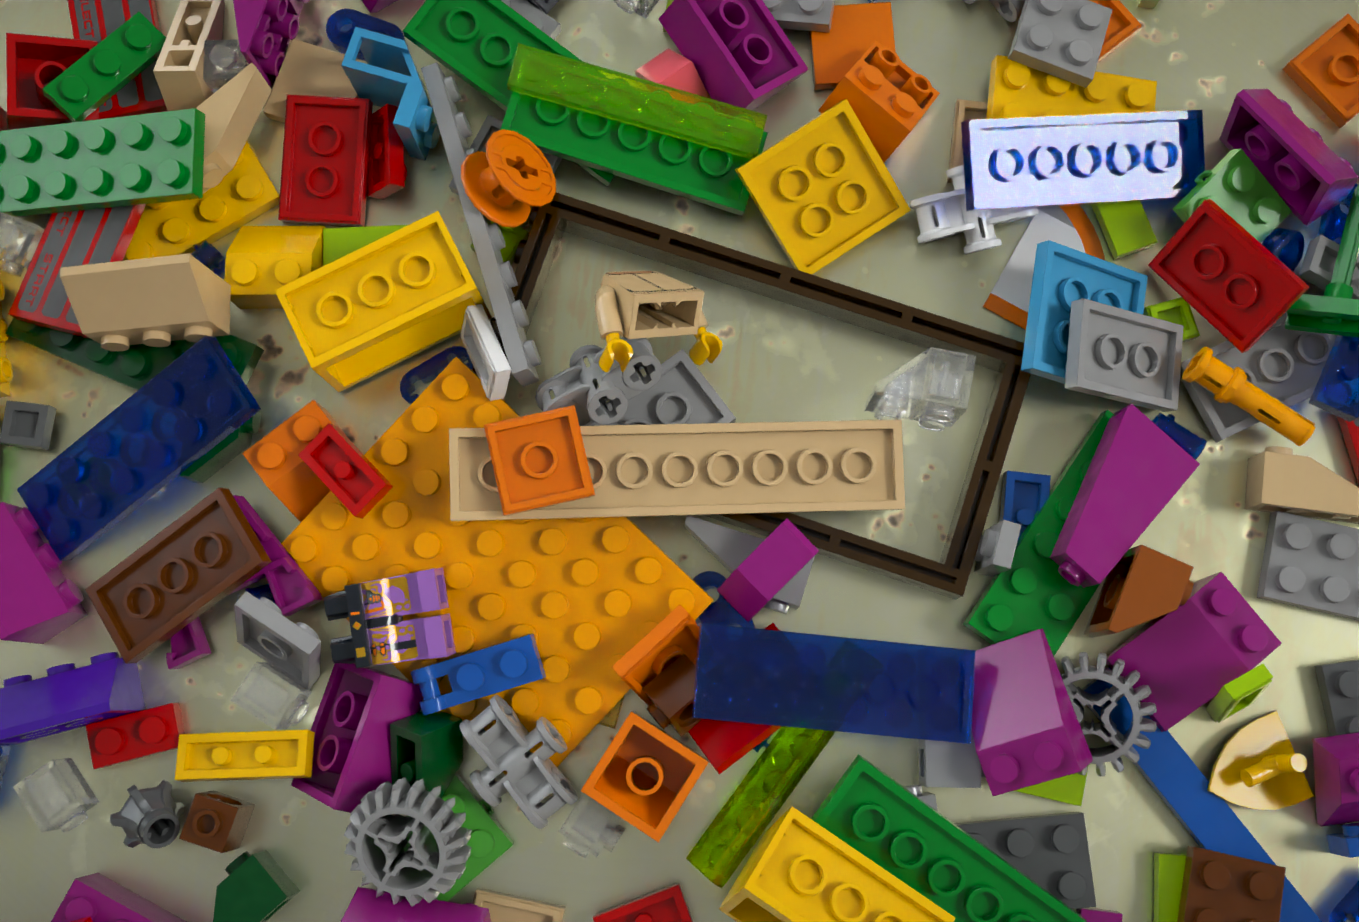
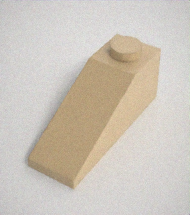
M181 0L153 70L168 111L197 108L218 90L225 8L224 0Z
M252 62L196 108L205 114L203 194L217 186L223 177L233 170L272 91Z
M1270 446L1266 447L1264 452L1248 458L1245 509L1269 513L1281 511L1308 518L1359 524V488L1311 457L1293 455V449L1288 447Z

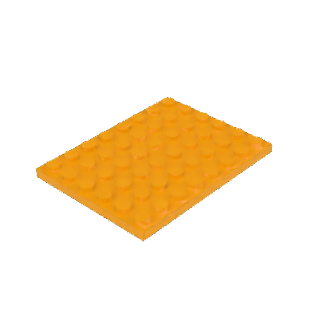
M455 357L364 454L391 483L393 488L363 519L355 517L330 491L281 544L323 597L339 591H345L344 586L433 568H443L449 608L403 615V621L450 613L456 653L442 658L392 663L412 683L411 671L534 634L546 674L545 678L441 711L461 718L462 721L465 719L471 721L490 705V699L494 695H498L513 709L528 732L536 727V721L540 717H545L558 730L567 745V750L562 754L556 752L549 758L558 767L631 689L615 672L612 666L677 606L681 605L695 621L714 599L628 517L451 521L449 428H484V424L521 417L503 399L490 401L485 394L478 375L460 358ZM448 674L436 678L441 695L452 692ZM493 720L489 725H487L484 728L485 731H487L493 725H495L496 720ZM543 742L536 744L530 749V752H535L543 745Z

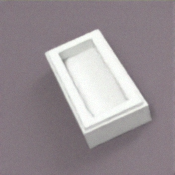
M482 304L467 306L460 337L481 380L487 398L490 401L504 399L511 367Z

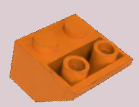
M875 40L842 78L818 111L822 114L840 101L847 99L884 163L912 131L940 93L932 87L926 77L915 73L903 63L895 51Z

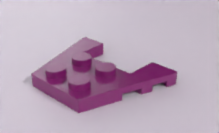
M233 495L272 562L230 594L266 577L275 603L282 611L283 616H291L322 601L321 593L245 497ZM199 617L171 637V653H166L169 670L180 669L211 654Z

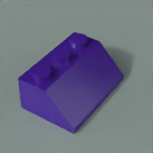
M110 652L91 657V665L76 669L75 663L46 669L47 676L32 680V675H22L3 680L4 688H0V745H17L82 728L95 722L146 710L137 663L126 664L123 658H119L118 652Z

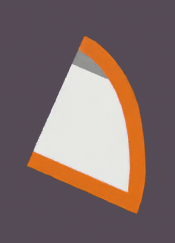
M1054 181L1038 207L1039 215L1033 216L983 306L1026 330L1038 243L1050 240L1105 260L1101 242L1087 214L1078 202Z

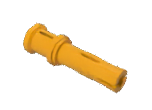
M1207 346L1200 349L1183 372L1182 379L1188 383L1194 381L1213 393L1214 400L1219 403L1227 404L1230 402L1297 446L1307 442L1314 433V422L1247 381V375L1240 367L1231 368L1213 356V350Z

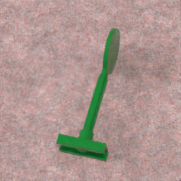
M1359 184L1352 195L1331 283L1326 285L1323 296L1303 294L1286 311L1285 329L1359 337V299H1352L1354 290L1351 287L1359 254Z

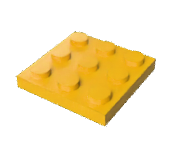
M847 99L840 101L735 169L796 270L809 274H814L911 211Z

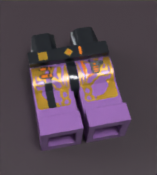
M433 568L344 586L345 591H339L324 597L325 613L328 621L349 618L351 636L331 639L330 647L333 663H356V668L428 658H442L456 653L450 613L403 621V615L449 608L443 568Z

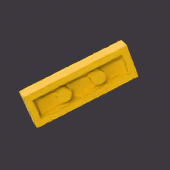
M305 729L179 734L175 780L198 782L311 778L315 732Z

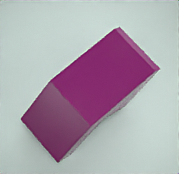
M786 519L733 571L717 591L749 622L819 550Z

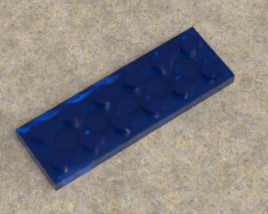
M1202 110L969 119L961 122L966 211L1182 199L1197 185L1195 183L1197 176L1205 171Z
M204 336L20 486L17 491L59 560H72L259 412L261 408L216 337Z
M701 623L699 626L692 718L971 744L975 650Z

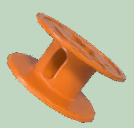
M502 129L492 133L486 143V152L477 151L467 155L461 165V180L467 196L476 209L487 219L502 227L515 228L524 224L531 212V206L542 207L550 203L556 193V179L550 163L531 140L516 131Z

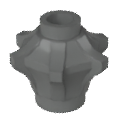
M162 780L157 787L138 790L133 785L127 789L130 796L119 812L110 816V823L113 826L122 827L126 833L123 842L125 846L133 848L139 844H146L151 848H162L175 840L180 830L178 818L184 813L185 805L182 802H174L171 797L172 784L170 782Z

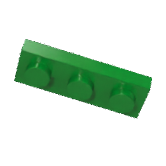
M138 11L42 88L43 93L72 122L83 121V119L88 117L158 59L166 37Z

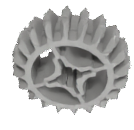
M1080 652L1079 667L1075 668L1068 656L1061 659L1065 673H1060L1083 734H1095L1104 739L1105 742L1109 741L1111 743L1109 746L1100 748L1089 747L1093 758L1091 764H1096V773L1100 777L1105 776V762L1111 761L1113 768L1118 773L1122 772L1124 765L1120 756L1124 754L1131 762L1136 763L1140 758L1132 745L1135 744L1144 749H1148L1151 745V741L1140 731H1156V722L1142 717L1156 713V704L1140 702V700L1151 694V689L1148 685H1142L1135 689L1132 687L1140 678V673L1137 670L1129 672L1125 677L1120 675L1124 669V660L1117 659L1111 670L1105 668L1107 660L1105 653L1100 652L1098 654L1097 666L1089 665L1087 652ZM1081 679H1099L1113 686L1106 688L1099 694H1089L1079 686L1076 687L1073 682ZM1125 695L1132 709V720L1127 732L1123 735L1111 719L1110 712L1117 706V701ZM1090 704L1091 708H1093V705L1101 707L1104 704L1101 709L1102 722L1094 723L1092 718L1091 723L1085 720L1081 723L1084 717L1083 706ZM1088 766L1081 772H1078V774L1086 775Z
M405 777L398 779L394 785L387 781L380 784L376 790L369 791L361 799V804L357 805L352 811L349 818L351 823L347 826L344 834L350 841L346 845L344 853L356 857L352 862L350 871H362L365 874L362 878L361 886L371 882L377 886L376 898L388 892L392 896L393 905L401 902L404 896L411 907L419 903L422 898L430 903L440 893L445 894L450 891L456 879H460L464 873L466 861L471 855L472 847L467 845L471 838L472 830L461 827L466 820V813L453 812L452 808L455 805V797L446 801L439 797L441 785L434 787L429 792L425 790L423 779L417 780L412 787ZM412 831L413 835L409 840L411 846L405 851L404 848L408 843L406 837Z

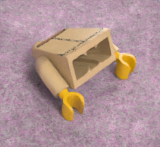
M656 271L605 273L602 278L601 287L595 294V313L601 339L607 341V345L599 360L601 369L604 372H609L615 359L620 364L621 372L625 371L633 355V349L629 343L620 339L622 336L627 339L694 335L697 341L689 350L691 360L699 366L706 359L709 363H713L720 354L723 344L716 335L706 331L709 325L702 311L705 291Z

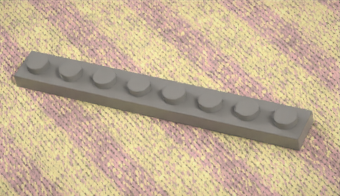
M436 62L422 67L421 70L507 360L511 367V373L524 387L539 381L535 366L541 365L540 355L533 339L527 341L523 327L529 325V319L522 301H515L511 288L517 286V280L510 262H503L500 249L505 248L506 244L498 224H492L489 219L476 209L465 192L461 180V165L467 155L476 152L475 148L469 149L466 138L472 136V132L464 112L458 113L455 102L461 100V95L455 79L452 75L445 77Z

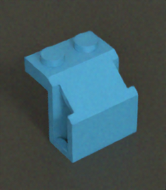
M355 27L341 66L359 98L370 99L373 105L383 107L386 104L398 106L393 121L397 133L410 157L426 161L429 149H434L439 141L440 131L433 108L405 41ZM359 49L368 64L355 61Z

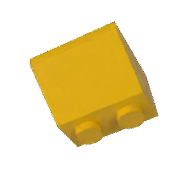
M241 226L226 252L224 281L231 285L230 301L239 309H283L275 289L323 266V228L326 227Z

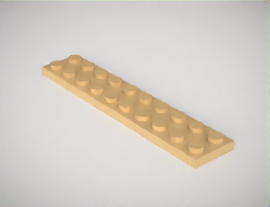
M902 420L580 426L595 496L508 516L503 515L485 429L449 428L451 521L905 509Z

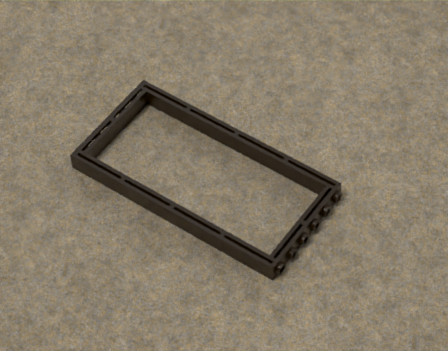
M557 192L550 203L542 207H532L529 217V225L532 226L527 240L522 239L515 253L514 263L518 264L515 271L517 286L511 288L515 301H522L529 319V325L523 327L525 335L530 326L563 233L567 232L997 371L998 374L939 562L792 513L704 515L767 537L783 521L788 519L819 550L817 554L955 600L963 597L1031 373L1021 371L1023 342ZM493 317L490 323L506 356L496 319Z

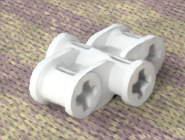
M983 161L947 170V178L952 179L954 191L937 193L909 202L910 208L916 211L921 234L917 237L918 243L935 241L964 232L967 243L963 248L964 254L1001 246V239L996 238L993 225L1014 222L1039 215L1038 208L1033 207L1028 181L1031 179L1030 172L984 183L981 173L985 168Z

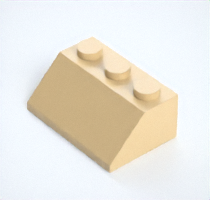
M190 253L60 268V278L82 334L101 344V348L105 350L125 351L129 349V345L136 344L166 347L171 344V341L175 340L206 343L212 341V337L230 335L231 285Z

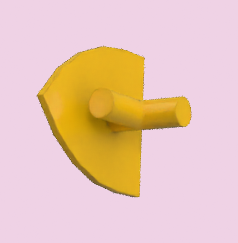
M1277 711L1251 721L1240 728L1227 741L1213 765L1207 791L1228 803L1255 810H1277L1314 797L1303 772L1307 768V759L1304 755L1295 753Z

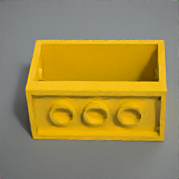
M439 211L275 289L276 295L311 368L338 392L461 333L467 306L482 304L488 319L492 318Z
M793 806L764 832L719 907L720 911L736 922H954L955 920L953 915Z

